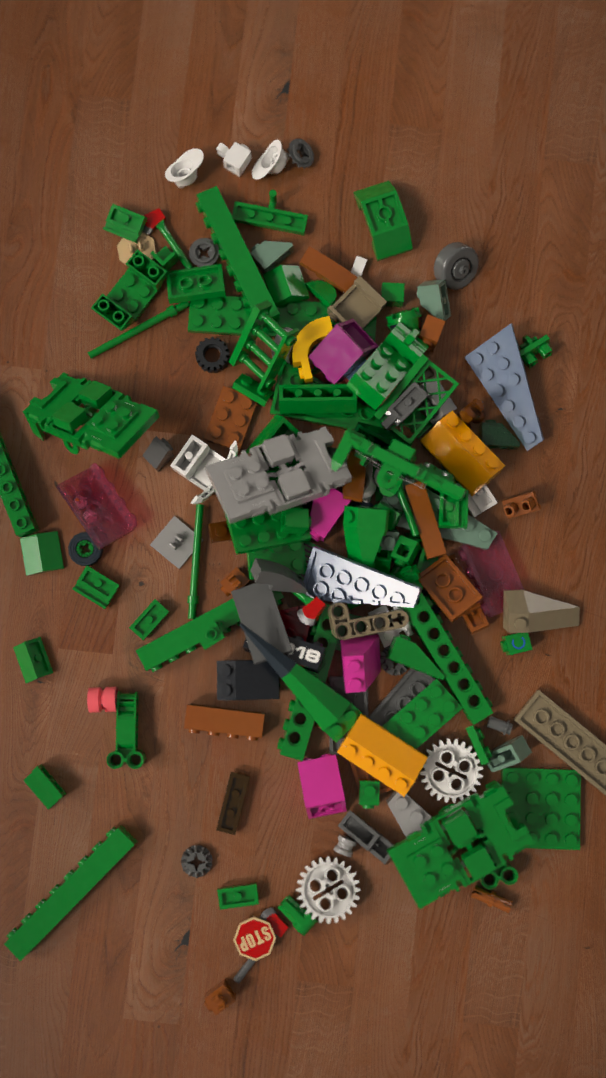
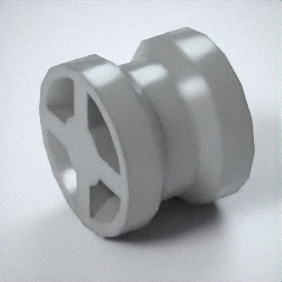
M339 834V841L335 845L334 851L344 856L352 857V849L356 846L357 842L348 836Z

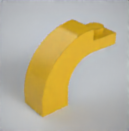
M330 316L308 323L296 337L297 341L293 345V368L301 366L298 368L300 379H304L305 384L313 383L308 360L311 349L321 343L333 329Z

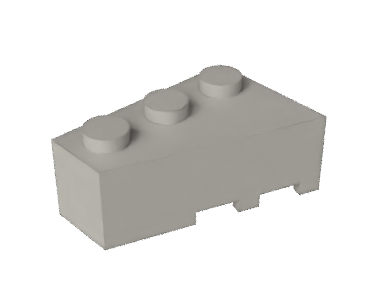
M394 791L386 800L405 836L421 830L420 824L433 818L407 793L405 796H402Z

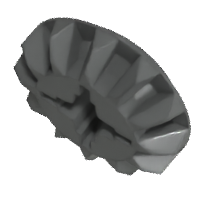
M302 139L291 141L287 150L290 152L288 157L293 159L292 164L296 163L298 168L303 167L304 169L311 166L314 161V154L310 145Z
M201 238L193 242L189 249V256L194 265L199 267L215 264L219 258V249L212 240ZM200 250H201V251L203 250L204 252H205L206 250H209V251L207 252L209 258H208V257H205V256L200 257V256H201Z
M388 646L380 655L381 667L390 675H401L409 667L397 663L394 669L393 662L386 659L390 647Z
M191 846L182 855V868L188 876L196 878L205 876L212 867V855L203 846ZM196 853L199 860L205 861L199 864L197 870L195 864L191 863Z

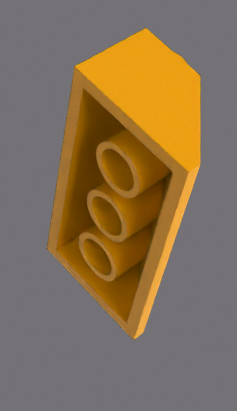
M453 411L438 421L420 441L464 489L469 490V494L472 497L493 480L505 467L503 462Z
M362 713L337 753L402 796H405L428 758Z

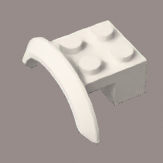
M191 435L170 465L175 472L203 490L201 494L194 497L191 502L193 505L206 501L214 493V488L206 473V466L225 460L224 457L210 449L206 443L194 435ZM234 441L231 445L227 459L237 456V441Z

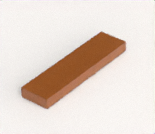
M415 482L414 484L418 486L413 484L405 485L406 495L420 532L427 560L446 555L447 552L425 484Z

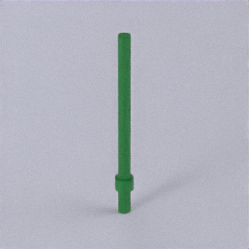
M187 301L180 302L175 306L171 305L164 312L87 353L92 359L169 317L173 318L178 315V312L189 307L190 304Z
M196 504L190 596L187 598V603H189L188 619L196 618V607L199 604L197 593L204 512L203 504Z

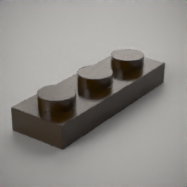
M231 771L216 831L232 835L236 834L250 776Z

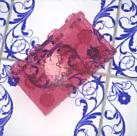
M96 463L91 464L90 468L58 484L56 487L99 550L131 533L137 526L135 515L130 513L124 499L118 496L115 486L107 480L104 470Z
M499 530L496 531L497 535L487 550L463 544L459 546L460 550L458 551L462 562L465 561L468 567L466 568V573L469 579H473L474 587L483 597L481 608L485 615L488 614V617H493L503 612L504 590H524Z

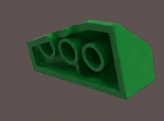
M367 506L344 507L343 528L348 559L373 569L375 568L374 560L377 553L381 551L382 546H380L382 537L386 536L388 531L389 510Z

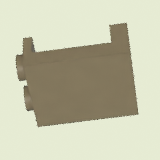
M359 275L354 280V284L332 306L330 305L327 308V316H330V320L333 323L354 319L364 329L386 307L387 301Z

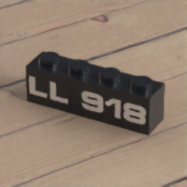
M296 635L293 638L288 636L293 652L286 654V656L307 671L319 674L326 655V649L323 647V644L312 641V643L305 642L304 638ZM245 639L243 648L246 652L251 653L247 640Z

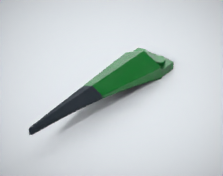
M240 623L243 631L320 728L337 743L352 728L362 712L346 697L294 662L243 623Z

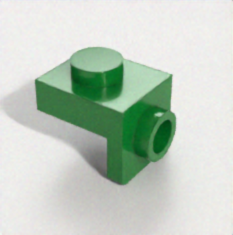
M359 781L358 803L363 805V808L374 809V805L379 806L380 781Z

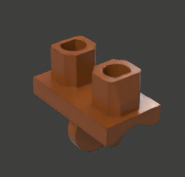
M535 491L502 501L503 509L508 519L541 509Z

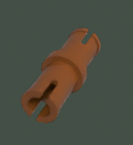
M476 885L474 886L473 891L475 892L471 893V898L486 903L490 908L493 906L506 913L510 912L511 908L503 904L512 906L513 901L496 895L494 891L489 892Z

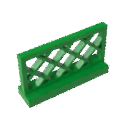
M422 354L374 416L383 422L388 417L385 414L388 408L414 382L417 384L424 383V390L427 392L426 382L437 381L438 392L428 393L429 396L439 395L437 406L428 407V399L426 398V407L416 408L413 411V423H400L398 426L392 425L390 427L391 430L411 445L459 386V383ZM431 366L436 370L437 378L426 380L425 372ZM448 380L453 386L449 391L441 392L440 381ZM426 410L427 418L422 422H416L415 411ZM414 425L415 433L409 439L403 434V426Z

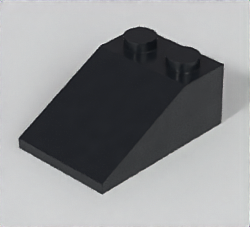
M253 660L217 661V700L280 699V676L268 661L257 665L254 664Z

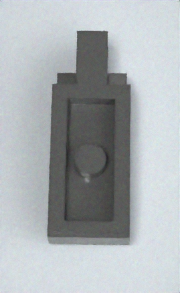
M414 382L388 408V411L385 413L388 417L381 423L382 426L388 430L394 423L397 426L403 423L429 394Z

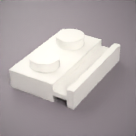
M459 482L456 484V485H458V486L464 488ZM487 485L473 497L468 493V511L473 518L498 503Z

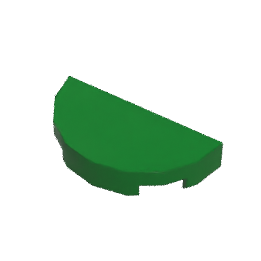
M320 280L310 281L305 284L307 290L327 307L335 303L337 294L331 284Z

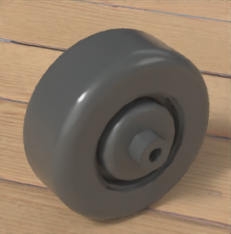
M462 242L448 244L439 252L435 260V278L437 280L445 279L446 286L449 289L458 290L464 288L473 280L478 270L479 259L476 251Z

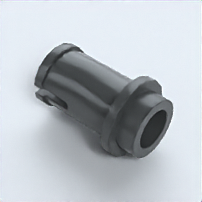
M491 715L487 723V728L503 732V735H510L513 726L509 720L506 722Z

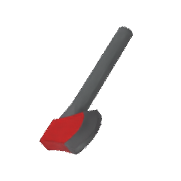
M273 907L265 909L259 917L270 922L276 937L279 936L281 938L289 927ZM248 958L233 979L240 983L256 961Z

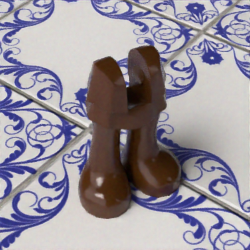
M475 398L456 415L471 429L470 422L479 424L485 419L484 402Z

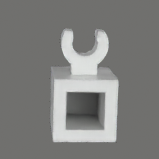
M234 142L231 149L222 143L216 148L218 150L217 154L224 158V168L241 177L252 159L250 149L246 145Z

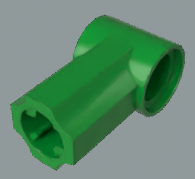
M290 894L278 906V909L303 936L318 922L317 918L311 919L313 913L305 914L307 908H300V904Z

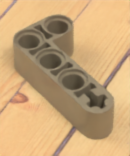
M332 603L328 607L332 635L341 640L402 628L409 621L408 614L403 610H393L350 619L345 604ZM336 606H340L342 609V614L339 617H336L333 613V609ZM397 616L402 617V620H399V622H390L389 620L397 618ZM379 617L383 619V626L381 628H377L375 625V621ZM360 621L365 625L362 632H358L356 629V625ZM340 625L346 628V633L343 636H339L337 633Z

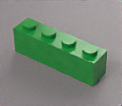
M346 384L279 385L280 414L357 413V395Z

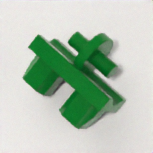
M527 335L522 338L523 344L519 345L521 349L520 355L523 363L528 368L538 363V359L535 357L538 353H540L543 359L552 355L553 350L549 345L550 338L548 335L537 339L536 336L530 338Z

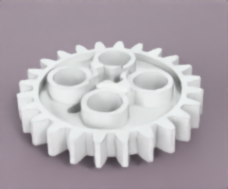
M447 738L446 744L439 740L438 747L432 743L433 750L426 749L429 755L423 766L424 770L420 771L419 774L425 775L421 782H427L424 787L426 790L432 788L430 791L431 796L437 793V800L444 796L446 803L449 798H451L453 803H456V797H459L462 801L464 800L463 795L470 796V790L476 792L473 786L481 785L477 778L483 777V775L478 773L483 767L477 765L480 763L479 758H474L477 755L476 751L470 752L472 749L471 745L465 748L464 741L458 745V739L455 738L453 743H451L450 739ZM445 752L451 754V759L448 762H443L441 759L442 754ZM467 761L469 764L468 768L464 771L460 770V763ZM439 762L449 768L453 766L454 770L466 775L467 778L464 779L454 773L449 775L446 769L436 766L435 763ZM437 770L443 772L440 780L433 778V774ZM454 779H460V786L455 789L452 788L451 782Z
M329 856L326 857L325 862L321 857L318 858V864L314 860L311 861L312 868L306 865L305 870L307 873H300L303 880H297L301 888L296 889L297 892H301V896L297 897V900H303L300 908L307 907L305 914L313 913L311 916L312 920L318 916L319 923H322L324 918H326L327 924H330L331 918H333L335 923H338V916L345 920V912L351 915L350 907H357L353 901L360 899V897L355 895V892L361 891V889L355 888L359 880H353L356 872L349 873L351 866L344 868L345 861L337 864L338 859L334 858L333 862H331ZM328 871L335 872L336 879L334 882L327 878ZM343 880V884L330 891L331 895L327 893L317 900H313V897L324 891L326 886L330 887ZM311 881L319 883V890L317 892L311 890ZM339 888L344 889L346 892L344 900L337 896ZM322 899L329 901V908L327 910L322 909L320 906Z

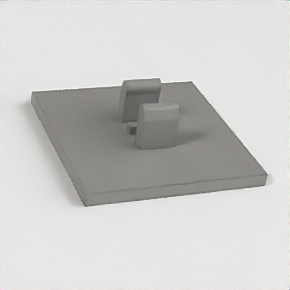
M174 516L150 546L180 569L193 553L194 532Z

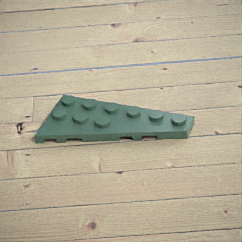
M407 475L402 482L405 495L406 491L404 486L411 484V482H416ZM426 488L439 528L440 496ZM397 493L392 497L383 496L380 501L403 511ZM403 512L397 527L411 531ZM468 515L467 529L439 528L441 537L445 540L463 543L464 545L484 550L489 548L497 535V532Z

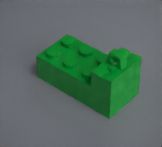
M399 322L381 345L357 370L346 386L376 410L429 346L417 337L420 334L417 329L414 328L411 332Z

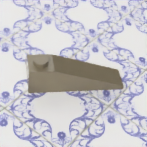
M523 589L504 590L503 628L509 633H529L579 626V606L531 593Z

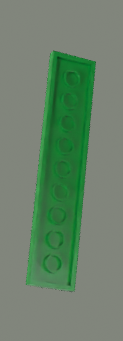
M223 296L190 301L188 332L241 336L251 312L249 308L245 309L241 300L243 297ZM297 301L276 306L280 313V321L277 323L282 328H298L301 331L308 323L328 315V307L322 302ZM377 316L363 329L374 342ZM331 321L332 328H334L338 323H333ZM271 327L263 328V331L269 337H276L277 333Z

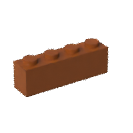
M187 704L184 728L189 729V733L200 734L201 730L208 731V735L219 736V733H225L229 738H239V735L247 736V740L258 741V738L263 736L265 713Z

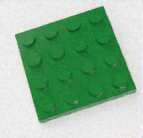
M279 469L266 471V474L276 473ZM270 477V478H269L270 482L273 481V480H275V482H276V484H277V486H278V488H279V490H280V492H281V494H282V496H283V493H282V491H281V489H280V486H279V484H278V477H275V478H274V477ZM268 511L263 514L251 516L231 524L226 516L236 555L309 541L312 538L310 530L308 528L304 535L281 533V513L283 511L269 515Z
M518 767L501 769V785L504 786L514 804L505 809L514 828L518 827L519 823H523L527 827L534 841V844L527 845V848L580 850L581 775L573 769Z

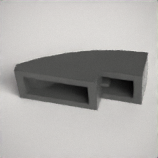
M255 558L250 571L256 583L268 584L271 591L307 593L308 590L302 578L294 571L279 563Z
M349 810L338 826L382 863L388 865L392 859L386 849L394 844Z

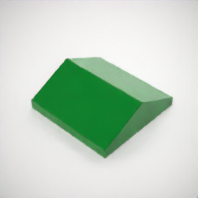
M279 265L263 274L267 289L276 306L309 299L310 296L299 266Z
M58 531L38 533L20 538L26 576L65 569Z

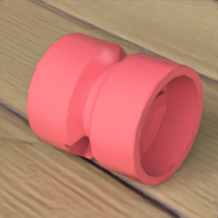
M90 687L87 693L89 713L101 712L103 709L105 712H116L118 688L105 687L102 690L101 687Z

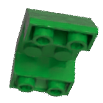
M390 181L355 191L354 196L358 208L363 211L372 237L371 245L377 261L413 250L409 224L397 190Z
M138 249L127 261V271L109 294L105 296L102 293L91 307L93 311L120 331H123L139 319L159 293L168 273Z

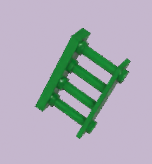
M268 300L254 305L229 360L233 367L245 364L261 379L257 388L259 391L266 388L270 389L275 384V378L291 347L296 343V337L300 331L296 328L286 332L271 318L269 311L272 304ZM264 322L282 338L279 345L263 331L262 326ZM257 337L275 352L272 359L256 345ZM250 351L255 353L268 366L266 372L249 358Z

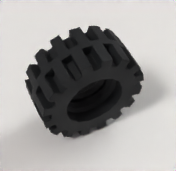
M211 337V339L205 338L204 341L201 340L199 342L200 345L196 347L195 356L202 370L208 371V373L223 371V368L227 367L230 360L229 349L225 342L221 341L220 338L215 339L214 337ZM211 348L218 349L221 353L219 360L216 362L207 361L205 359L207 350Z

